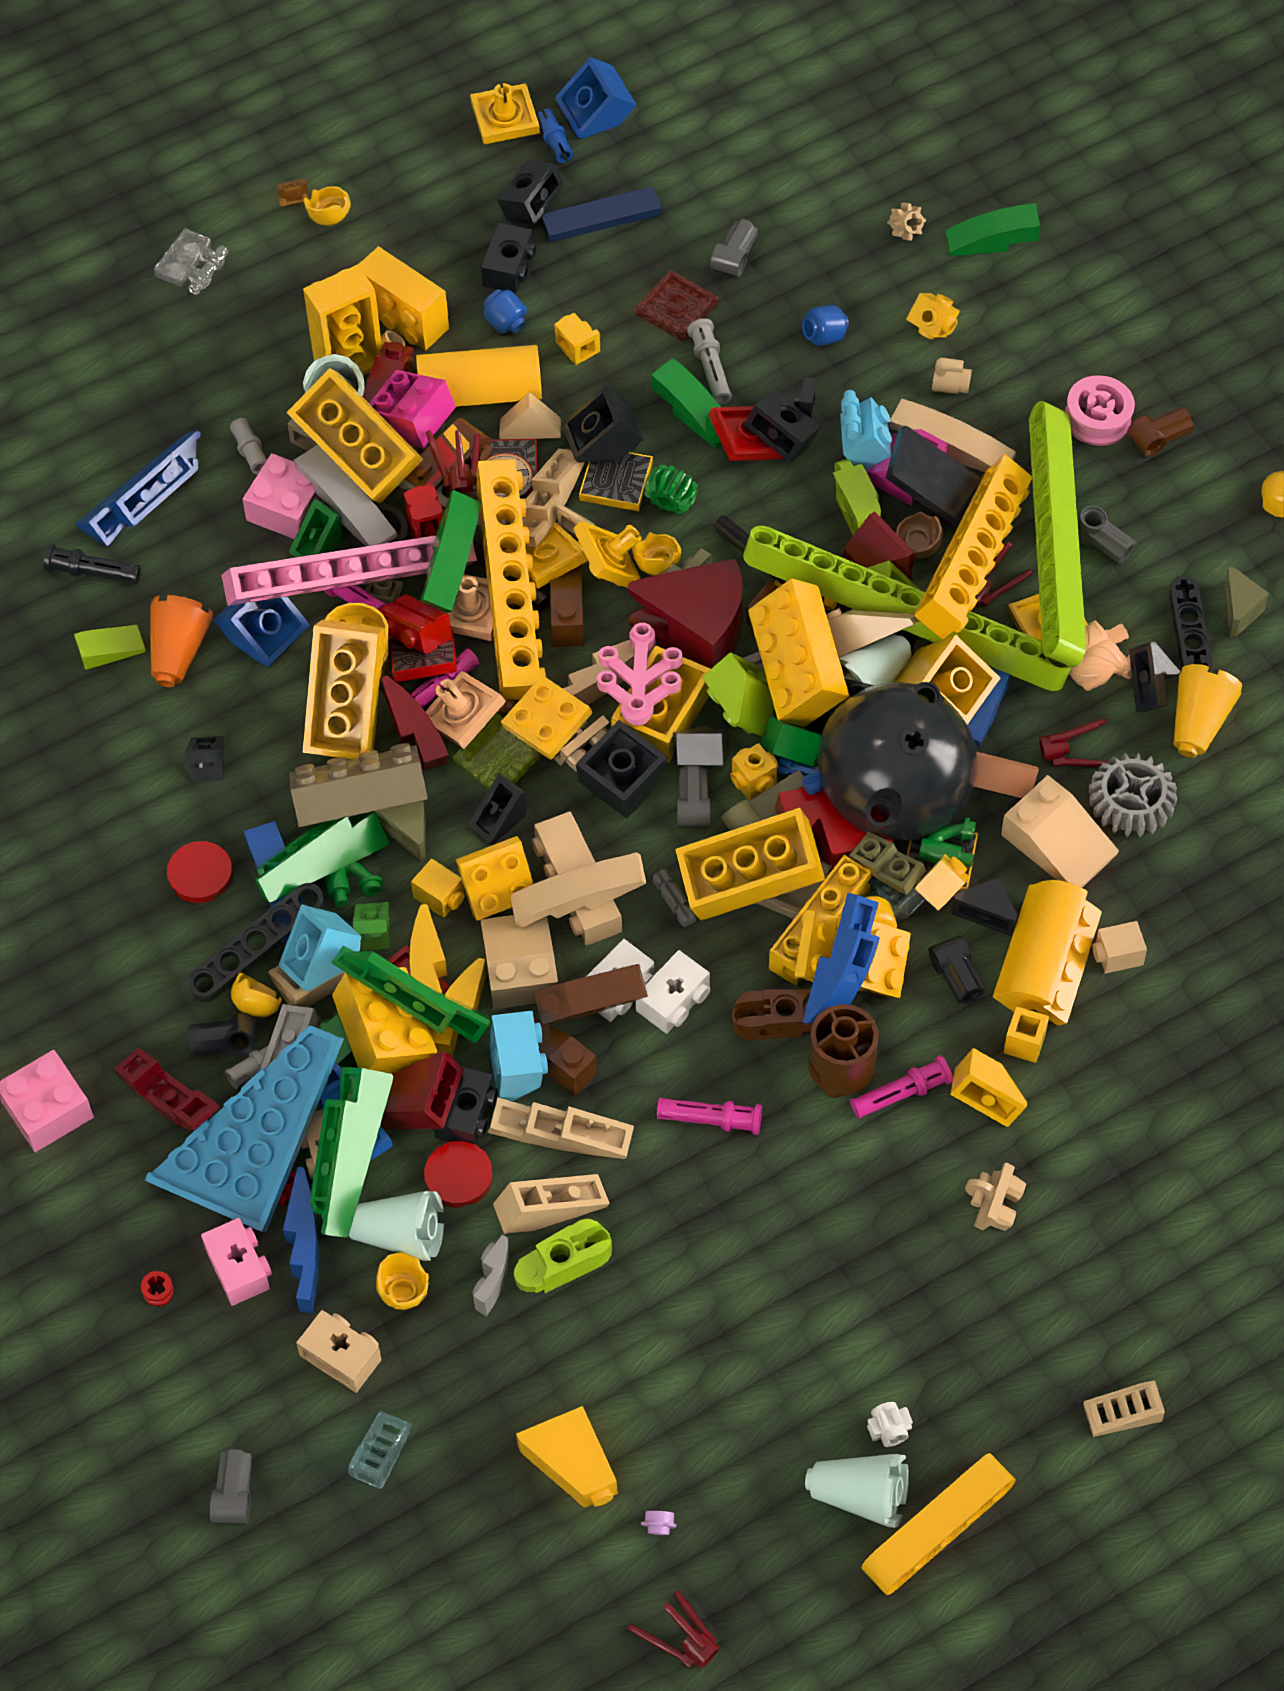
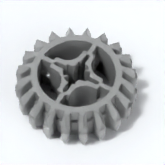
M1125 753L1121 761L1113 756L1109 764L1102 763L1099 767V772L1095 771L1092 776V783L1089 785L1090 807L1094 808V818L1102 817L1101 823L1103 827L1110 824L1113 825V833H1116L1119 829L1125 830L1126 837L1131 834V831H1136L1138 836L1141 837L1145 829L1153 834L1157 826L1163 828L1167 818L1170 819L1174 812V806L1177 803L1176 783L1171 782V772L1163 773V763L1154 766L1152 756L1146 761L1141 760L1139 753L1134 759H1130ZM1116 783L1118 789L1115 790V794L1109 796L1107 790ZM1156 794L1158 801L1149 807L1147 804L1148 800Z

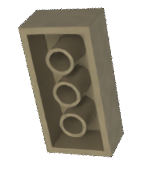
M398 744L391 747V751L383 753L371 750L359 754V758L351 760L339 757L327 761V765L314 767L313 764H306L295 768V772L290 773V790L299 827L428 799L417 745Z

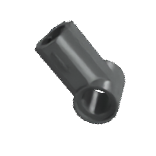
M741 219L733 223L724 242L718 243L713 251L710 261L712 269L736 277L741 276L746 266L748 252L758 236V229L752 225L751 221Z
M1093 505L1085 507L1078 519L1079 542L1086 546H1095L1116 563H1123L1135 549L1137 542L1107 520L1106 512L1102 508Z
M687 765L680 769V799H677L678 828L710 827V798L707 799V768H703L700 765Z
M234 1449L221 1452L217 1487L213 1489L211 1494V1522L249 1523L251 1511L249 1484L252 1466V1455L250 1453Z

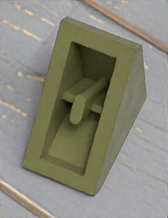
M1228 567L1224 590L1229 637H1237L1265 611L1269 593L1235 567Z
M423 801L375 811L386 833L420 861L426 857V817Z

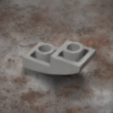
M501 1235L495 1244L493 1242L490 1243L483 1252L481 1260L484 1276L480 1278L472 1292L475 1310L486 1317L501 1293L508 1271L509 1244L508 1238L504 1235Z

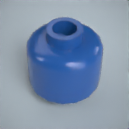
M498 289L484 301L483 317L499 334H506L510 331L515 334L526 324L524 318L527 313V307L511 290L501 291Z
M829 304L810 309L802 321V331L805 338L812 344L824 346L842 341L849 322L846 314L838 306Z

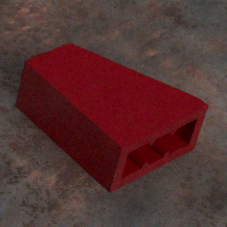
M439 1052L392 1073L393 1082L380 1127L383 1130L443 1129L464 1069L446 1052Z

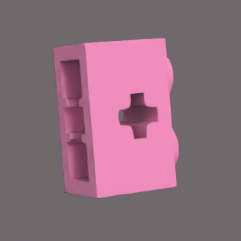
M240 1218L201 1234L205 1250L231 1306L270 1289L267 1277L272 1275L269 1264L264 1255L258 1258L254 1247L259 1246L251 1227L244 1228ZM240 1257L242 1262L237 1264L235 1259Z

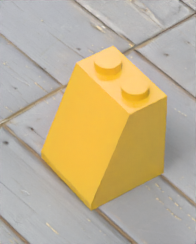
M953 635L917 649L894 682L911 684L931 682L939 688L941 695L956 708L968 724L1000 677L957 635ZM919 695L923 700L929 702L925 696Z

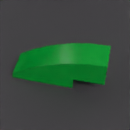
M1036 203L991 211L947 229L946 238L949 255L960 256L1008 252L1009 244L1037 242L1039 240L1040 222Z
M674 358L651 374L652 390L673 407V415L715 449L722 443L708 414L712 407L721 406L706 388Z

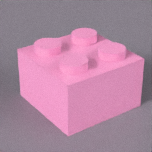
M272 453L242 499L246 521L295 539L313 500L318 499L325 504V501L316 494L314 485L295 468L293 461Z
M55 1050L50 1051L0 1081V1100L34 1152L39 1151L94 1118L88 1099Z

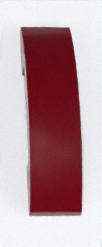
M137 1048L114 1068L115 1073L144 1101L163 1116L185 1129L195 1130L219 1109L216 1102L198 1089L193 1092L165 1072L156 1059L140 1048Z

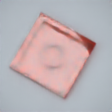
M670 270L635 307V314L683 342L689 336L687 332L689 324L698 319H705L718 305V297Z

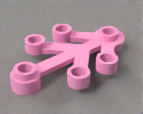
M638 623L630 631V645L635 650L633 670L618 658L616 648L605 646L599 651V663L601 666L610 668L612 671L605 670L597 675L598 689L602 692H607L622 704V716L632 725L647 723L653 714V706L669 694L676 693L681 689L680 675L676 672H669L671 669H677L682 665L681 650L675 647L667 648L663 652V659L647 670L648 651L655 646V631L647 623ZM615 673L632 687V695L617 685ZM662 676V685L645 695V688Z

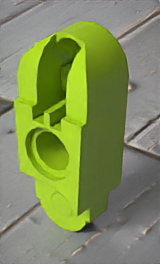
M845 459L835 462L834 465L835 472H833L836 482V501L852 535H854L869 514L875 511L881 517V509L878 502L879 496L863 465L853 466L850 460Z
M583 1219L571 1226L565 1227L538 1243L536 1250L518 1260L514 1269L516 1285L525 1292L538 1293L544 1290L547 1293L603 1266L612 1254L610 1234L602 1225L592 1219ZM588 1243H594V1245L585 1248ZM558 1255H565L569 1258L562 1263L552 1260Z

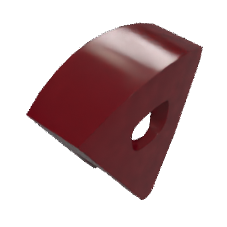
M736 559L676 570L631 581L628 584L629 594L645 606V608L629 616V625L632 628L638 623L649 624L655 631L656 643L666 649L670 647L678 648L682 652V657L710 669L730 652L733 653L735 651L742 628V576Z

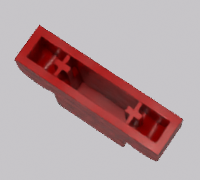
M820 787L821 791L812 795L807 794L804 788L779 792L775 805L777 815L801 808L810 821L813 834L817 835L825 863L831 865L832 869L844 855L849 857L867 834L852 825L837 811L823 787ZM870 811L873 820L879 823L884 822V817L879 811Z

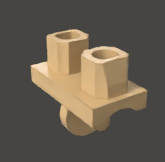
M601 716L587 729L582 731L581 728L587 724V721L584 722L570 738L572 741L560 750V754L555 757L560 766L566 762L577 772L576 763L587 753L583 747L588 743L593 747L608 731L606 726L609 724V721L604 716Z
M1004 1163L1002 1170L993 1171L991 1176L988 1173L982 1172L979 1179L968 1180L965 1190L973 1196L971 1205L980 1207L974 1224L975 1227L984 1230L992 1226L1006 1231L1013 1225L1016 1211L1002 1205L1004 1198L1017 1202L1022 1197L1026 1187L1024 1181L1012 1175L1015 1169L1014 1166Z

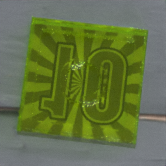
M497 712L465 749L461 748L452 757L456 764L488 790L498 773H503L515 784L542 756L540 752L503 728L501 724L503 717Z

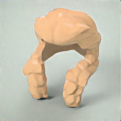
M1094 620L1085 626L1086 652L1081 663L1076 667H1071L1069 672L1071 678L1086 691L1105 684L1114 673H1117L1119 676L1122 675L1126 679H1131L1130 655L1125 657L1116 645L1129 638L1123 624L1104 630Z

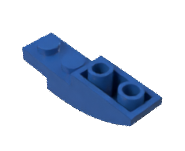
M847 893L831 957L825 958L820 956L809 1000L806 1005L804 1023L812 1025L818 1014L828 1007L840 1004L850 1005L869 971L880 939L879 936L871 934L879 902Z

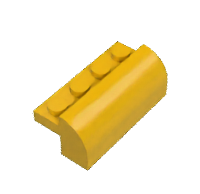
M537 345L416 355L418 374L445 380L456 407L520 401L528 392L532 393L536 398L542 399Z
M1046 880L1029 885L993 998L1013 1012H1015L1016 1006L1027 1010L1035 1009L1040 1014L1049 1016V1020L1057 1026L1067 1024L1102 911L1086 900L1088 891L1075 884L1059 880Z

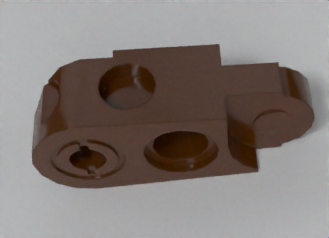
M763 989V991L743 993L736 1000L732 1010L731 1024L733 1030L739 1037L746 1040L803 1037V1032L811 1031L812 1027L811 1024L803 1022L811 989ZM782 1011H789L792 1013V1015L782 1016L778 1013Z

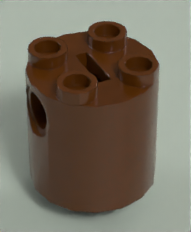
M840 1004L825 1009L818 1014L812 1024L808 1068L813 1081L821 1089L825 1090V1093L830 1097L837 1098L858 1093L874 1079L879 1031L875 1020L866 1011L857 1006Z

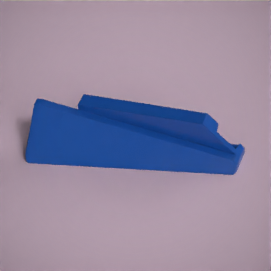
M195 430L184 434L77 521L75 525L104 547H107L126 524L128 527H134L198 471L199 459L195 458L197 440L200 439V432Z

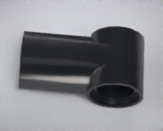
M961 935L928 948L929 957L935 971L939 975H944L958 1004L971 1003L984 994L985 987L971 963L970 950Z
M238 1013L228 1021L191 1024L188 1028L190 1051L194 1055L226 1051L235 1056L248 1055L255 1044L258 1023L252 1015ZM237 1033H242L246 1036H240Z

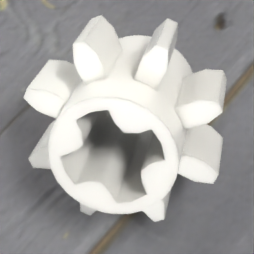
M887 1402L875 1407L871 1411L873 1418L867 1420L869 1423L867 1428L873 1442L881 1439L885 1447H890L908 1439L907 1430L912 1429L911 1424L913 1421L907 1407L898 1410L895 1402Z

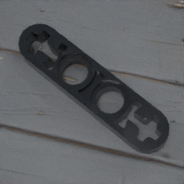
M1178 576L1171 583L1169 600L1181 671L1184 666L1194 664V660L1199 659L1198 665L1209 666L1207 672L1212 673L1213 664L1199 585L1192 577ZM1180 588H1184L1186 593H1189L1187 602H1183V592L1179 590ZM1186 612L1192 613L1196 616L1197 620L1187 623L1180 618V615ZM1187 639H1196L1202 646L1198 649H1190L1184 642Z

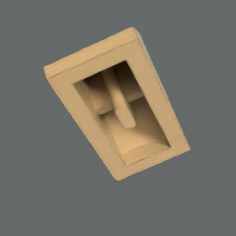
M528 392L500 419V439L561 438V418L532 393Z

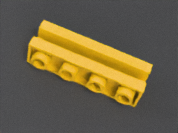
M844 855L770 949L769 970L797 986L802 978L795 977L794 975L805 910L818 911L841 918L847 893L866 897L869 893L871 884L868 881L871 879L872 871Z

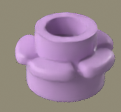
M645 1511V1522H641L642 1526L648 1527V1534L669 1535L670 1529L676 1528L677 1525L674 1524V1513L666 1511Z

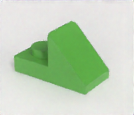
M389 902L356 904L353 929L362 936L360 951L390 948Z

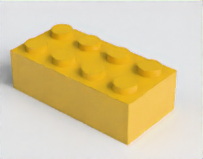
M355 265L349 269L341 270L322 281L314 282L304 288L303 291L314 361L328 355H342L354 361L362 374L365 375L371 372L375 357L382 347L375 289L359 265Z
M331 368L287 412L372 500L380 504L423 460L384 418L338 372Z
M791 578L748 610L778 721L806 727L849 697L817 585Z
M323 619L314 625L303 753L355 759L359 758V754L374 750L385 628Z
M801 808L675 849L690 909L701 921L825 880L811 824Z

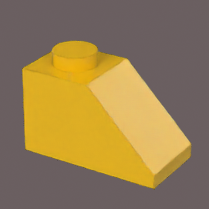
M975 1048L955 1068L950 1095L1002 1125L1009 1127L1027 1107V1101L1003 1065Z

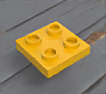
M503 83V88L498 84L494 90L470 94L471 105L484 145L540 133L539 123L526 83L515 86Z
M580 521L573 528L578 538L577 544L586 554L590 563L589 569L595 577L628 588V584L631 581L641 579L628 553L630 548L642 540L636 528L632 525H627L618 535L584 521Z
M541 675L503 718L501 724L510 733L552 760L591 716L592 711L588 705Z
M517 836L456 859L470 908L476 921L512 908L510 895L533 885L523 846Z

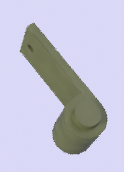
M798 770L752 800H744L736 804L721 816L722 821L731 831L776 816L775 805L779 792L803 788V774Z

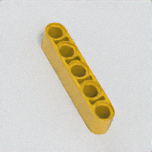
M991 1453L986 1454L877 1548L864 1561L861 1569L886 1595H890L1012 1488L1016 1479Z

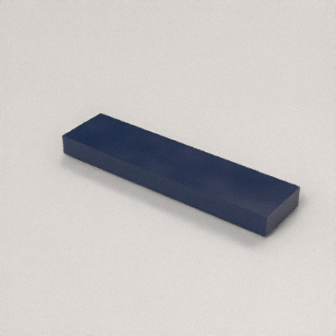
M652 186L543 213L541 221L549 242H554L661 215L662 207Z

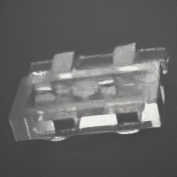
M185 228L154 268L155 276L180 287L189 279L192 283L188 289L191 293L197 295L202 288L205 289L210 284L211 276L215 270H220L224 265V258L229 251L223 245H219L215 251L211 250L210 238ZM200 261L206 262L202 269L196 268Z

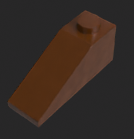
M580 565L564 575L550 580L553 647L584 646L582 566Z
M640 964L563 982L534 992L542 1025H560L648 997Z
M534 1018V1023H540L542 1029V1043H538L539 1052L546 1054L548 1073L546 1074L573 1096H576L598 1074L597 1055L571 1035L550 1025H542L540 1020Z

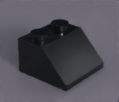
M607 385L562 423L574 459L578 463L622 459L644 440L629 403Z
M618 720L576 763L578 782L627 819L649 796L668 761V757Z

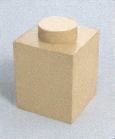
M1137 921L1099 929L1096 943L1092 944L1094 958L1097 963H1102L1105 974L1144 965L1147 948Z

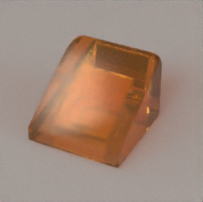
M305 178L277 184L276 191L281 207L302 203L304 198L309 200Z

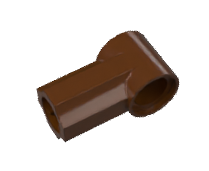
M1178 407L1153 419L1149 416L1140 417L1129 426L1127 432L1145 457H1151L1159 453L1166 446V443L1192 432L1194 425L1187 409Z

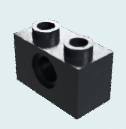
M526 159L498 196L497 201L507 221L535 225L564 184L554 163Z
M503 223L497 224L481 266L482 286L503 291L511 290L513 293H517L520 283H525L527 279V264L529 260L534 259L537 244L533 242L532 229Z
M775 389L755 404L744 423L746 428L790 463L810 446L821 428L820 425Z
M462 1067L464 1071L444 1128L434 1129L435 1139L447 1142L465 1141L476 1144L478 1137L483 1138L486 1133L488 1118L485 1116L488 1107L494 1108L498 1096V1088L494 1087L493 1074ZM465 1104H472L475 1106L473 1109L467 1111L460 1109V1107Z

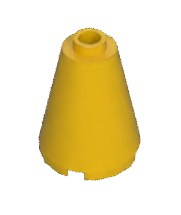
M1186 665L1179 674L1173 744L1178 748L1179 754L1189 758H1196L1197 755H1203L1241 696L1242 683L1236 677L1220 669L1218 675L1207 672L1209 666Z

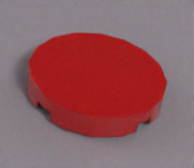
M207 841L192 842L182 846L172 855L167 865V878L176 895L182 900L191 903H207L214 900L215 896H218L220 893L222 895L228 890L233 880V866L227 852L219 845Z
M465 1141L448 1142L437 1147L428 1157L424 1167L425 1184L428 1191H436L441 1198L442 1204L452 1208H463V1205L470 1203L473 1205L479 1202L489 1192L493 1181L492 1165L486 1152L476 1144Z

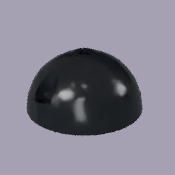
M901 682L882 683L856 693L841 704L829 718L819 742V776L824 791L832 805L856 828L866 833H873L883 839L898 841L915 840L929 836L944 828L964 808L972 792L977 775L976 745L971 730L964 718L941 695L939 688L931 682H921L919 684ZM919 695L925 696L929 702L923 700ZM908 740L915 743L913 746L914 750L907 747L909 744ZM870 811H879L884 817V822L879 823L873 820Z

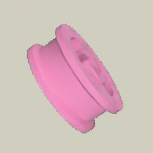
M1107 376L1083 378L1073 385L1067 398L1065 411L1070 415L1071 434L1076 439L1089 445L1106 446L1114 444L1128 433L1127 430L1131 425L1135 402L1131 391L1114 378ZM1080 407L1085 408V414L1081 411ZM1114 408L1117 410L1118 414L1113 413Z

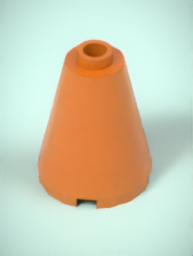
M167 595L166 601H158L159 596L152 599L150 606L151 676L161 686L174 687L175 684L183 681L213 621L214 615L210 608L208 613L203 611V604L198 601L175 595Z

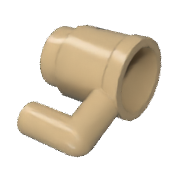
M937 359L932 392L958 395L959 392L968 394L972 370L963 368V360Z

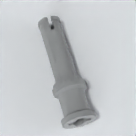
M698 319L689 324L687 328L688 335L694 341V355L702 362L712 396L719 405L726 404L732 399V395L718 356L720 344L713 335L714 325L709 319ZM713 369L716 371L718 381H715Z

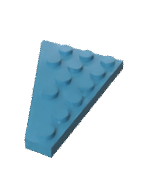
M309 1025L297 1036V1039L291 1045H287L280 1052V1055L273 1062L252 1077L236 1096L227 1100L223 1104L224 1107L210 1120L202 1123L185 1139V1142L180 1147L175 1148L168 1155V1158L153 1172H149L145 1181L233 1220L240 1218L242 1224L258 1231L267 1232L344 1039Z

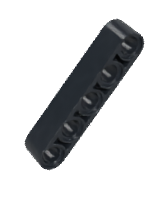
M312 883L299 885L197 967L188 979V985L194 998L201 1002L214 1000L233 985L239 972L246 974L289 939L301 907L299 900L302 895L307 893L314 894L318 900L312 907L323 909L324 901L320 888ZM280 914H286L292 919L291 924L285 929L277 928L273 924L274 919ZM254 935H260L266 939L265 945L259 950H253L247 946L248 940ZM228 956H234L240 960L239 966L233 971H226L221 967L222 961ZM202 977L211 978L214 984L209 991L202 993L196 990L195 985Z

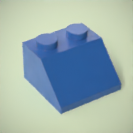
M592 57L583 64L555 97L577 137L581 139L619 126L637 105L615 68Z
M287 596L227 606L213 620L233 645L265 667H269L310 626Z

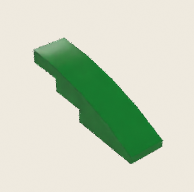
M454 490L451 491L432 546L434 551L426 572L428 577L419 602L446 613L452 611L469 557L481 506L480 501Z

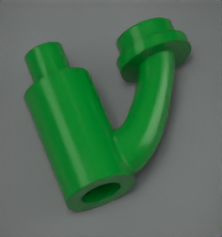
M966 817L964 823L946 826L932 833L927 838H923L918 860L936 864L946 854L950 859L956 857L965 866L971 867L974 854L962 852V846L943 841L956 836H961L960 841L965 842V840L972 841L976 822L970 821V818Z
M356 861L324 876L327 895L329 898L334 899L336 907H344L348 904L347 895L350 893V887L346 873H351L360 879L358 886L363 895L374 896L382 891V878L372 875Z

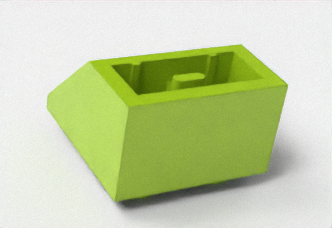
M730 652L702 677L709 687L707 693L717 704H721L725 710L723 716L732 727L736 728L738 726L750 735L754 733L762 737L774 707L766 675L760 666Z

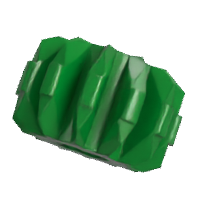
M660 464L658 468H654L644 486V494L647 498L651 499V504H656L660 510L664 509L669 514L675 512L682 515L683 512L688 511L694 504L698 493V485L692 481V476L683 473V470H678L673 465L667 467Z

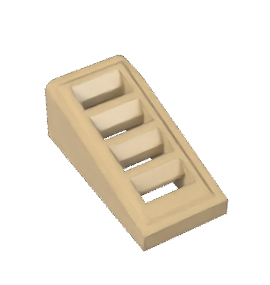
M1155 1380L1136 1384L1083 1402L1093 1437L1162 1422L1165 1413ZM1142 1398H1147L1150 1409H1144ZM1128 1401L1133 1402L1135 1414H1130L1127 1405ZM1118 1404L1122 1418L1116 1419L1112 1405ZM1104 1407L1108 1420L1107 1423L1102 1424L1097 1408Z

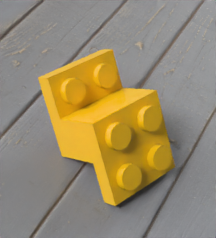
M805 910L795 977L814 981L820 956L825 958L831 957L833 943L841 918L818 911ZM874 921L871 934L879 936L880 939L869 971L859 991H869L885 997L900 999L911 933Z

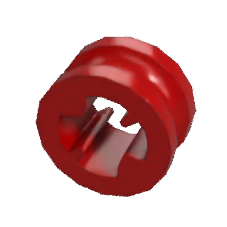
M153 1271L144 1276L141 1281V1291L144 1300L148 1304L160 1307L169 1303L173 1298V1284L171 1278L166 1273ZM155 1283L157 1286H159V1283H163L164 1292L158 1295L156 1291L155 1295H152L151 1286Z

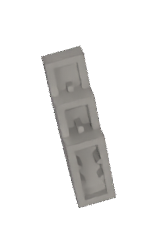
M319 445L294 459L295 468L314 485L316 494L340 515L341 524L365 546L385 544L398 537L395 529L367 494Z

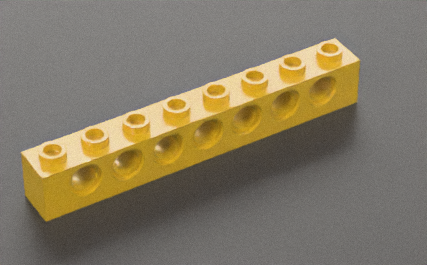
M1006 454L986 470L914 614L918 620L941 639H945L953 631L957 634L967 624L969 619L966 615L978 601L975 596L983 589L987 582L984 577L995 566L993 559L1003 549L1004 544L1002 540L1007 537L1013 528L1010 523L1019 515L1021 511L1019 505L1030 493L1027 488L1032 480V476Z
M515 459L478 461L476 485L478 501L481 502L479 512L499 692L505 700H520L541 675L546 677L545 668H539L538 658H542L541 639H536L535 630L539 629V614L537 610L533 611L532 601L536 600L535 583L529 582L528 574L532 573L533 569L531 554H526L525 545H529L528 526H523L522 517H526L525 499H520L519 490L523 489V477L521 471H516ZM496 493H504L507 497H499ZM505 520L511 524L502 525L499 523V521ZM509 548L512 549L514 552L506 553L501 549ZM513 576L517 581H508L504 577ZM516 604L521 609L514 610L509 608L508 605ZM518 632L521 633L524 637L515 638L511 635V633ZM523 661L528 666L519 667L514 662Z

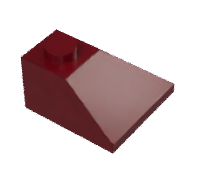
M874 511L869 514L844 547L843 558L866 568L890 561L912 582L913 550Z

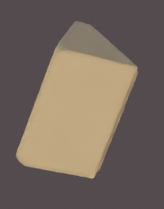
M561 504L557 506L558 524L575 537L577 536L573 528L580 521L595 526L594 523L572 509Z

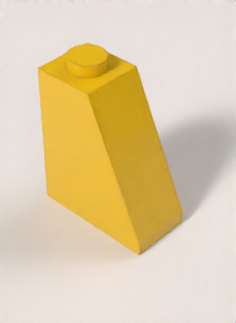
M583 1406L516 1433L520 1452L584 1508L592 1504L595 1507L602 1506L610 1502L613 1496L618 1494L616 1478Z

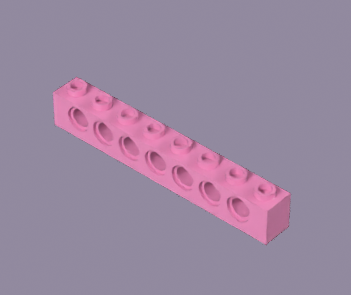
M436 536L230 568L221 575L227 605L231 606L426 574L434 551L432 546ZM473 541L466 567L477 561Z

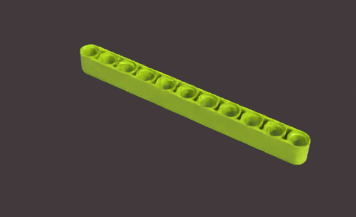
M1039 401L1030 413L1029 432L1043 654L1048 658L1073 668L1078 666L1084 658L1086 635L1070 415L1068 412L1051 404Z
M756 526L751 530L743 555L744 561L756 569L785 581L793 578L817 585L821 596L855 610L915 614L925 592L766 526ZM971 611L966 615L969 620L964 628L957 634L953 631L946 637L957 635L987 665L1046 690H1061L1071 670L1070 666L1046 657L1043 654L1041 640ZM921 621L902 629L934 643L943 640Z

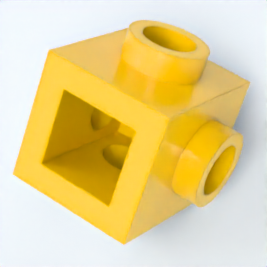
M920 293L906 320L919 327L918 332L921 335L934 340L935 337H947V335L954 331L958 323L956 318L960 311L952 306L953 301L944 295L937 294L935 296L932 293Z
M759 743L751 748H744L732 758L731 780L735 787L741 790L750 801L777 784L778 762L775 756L769 751L766 752Z

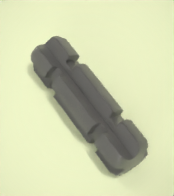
M661 869L659 872L654 873L653 883L659 891H662L661 895L672 912L678 915L676 918L680 924L688 927L697 921V916L690 909L689 901L676 882L672 881L673 877L669 871Z

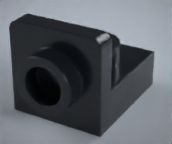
M804 377L802 389H796L795 395H785L787 400L811 419L815 404L816 378Z

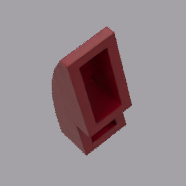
M388 676L381 677L380 687L400 744L413 741L414 746L417 745L423 771L446 764L449 754L430 717L402 686Z

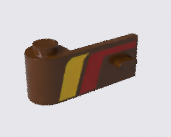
M463 418L456 419L435 440L448 473L451 471L450 467L457 464L456 430L461 431L464 461L466 459L471 461L475 433L480 434L478 461L486 460L492 452L491 438ZM429 446L420 455L423 460L405 480L415 487L429 484L434 485L436 490L443 483V476Z

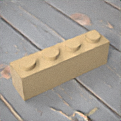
M571 811L534 825L535 838L531 839L537 857L543 856L546 862L544 870L547 879L569 870L595 863ZM614 900L592 910L582 906L570 912L569 923L575 936L581 935L585 946L622 932V916Z

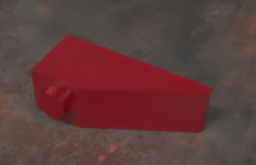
M384 342L375 357L364 390L363 398L368 403H370L395 370L413 373L414 347L404 346L399 342Z

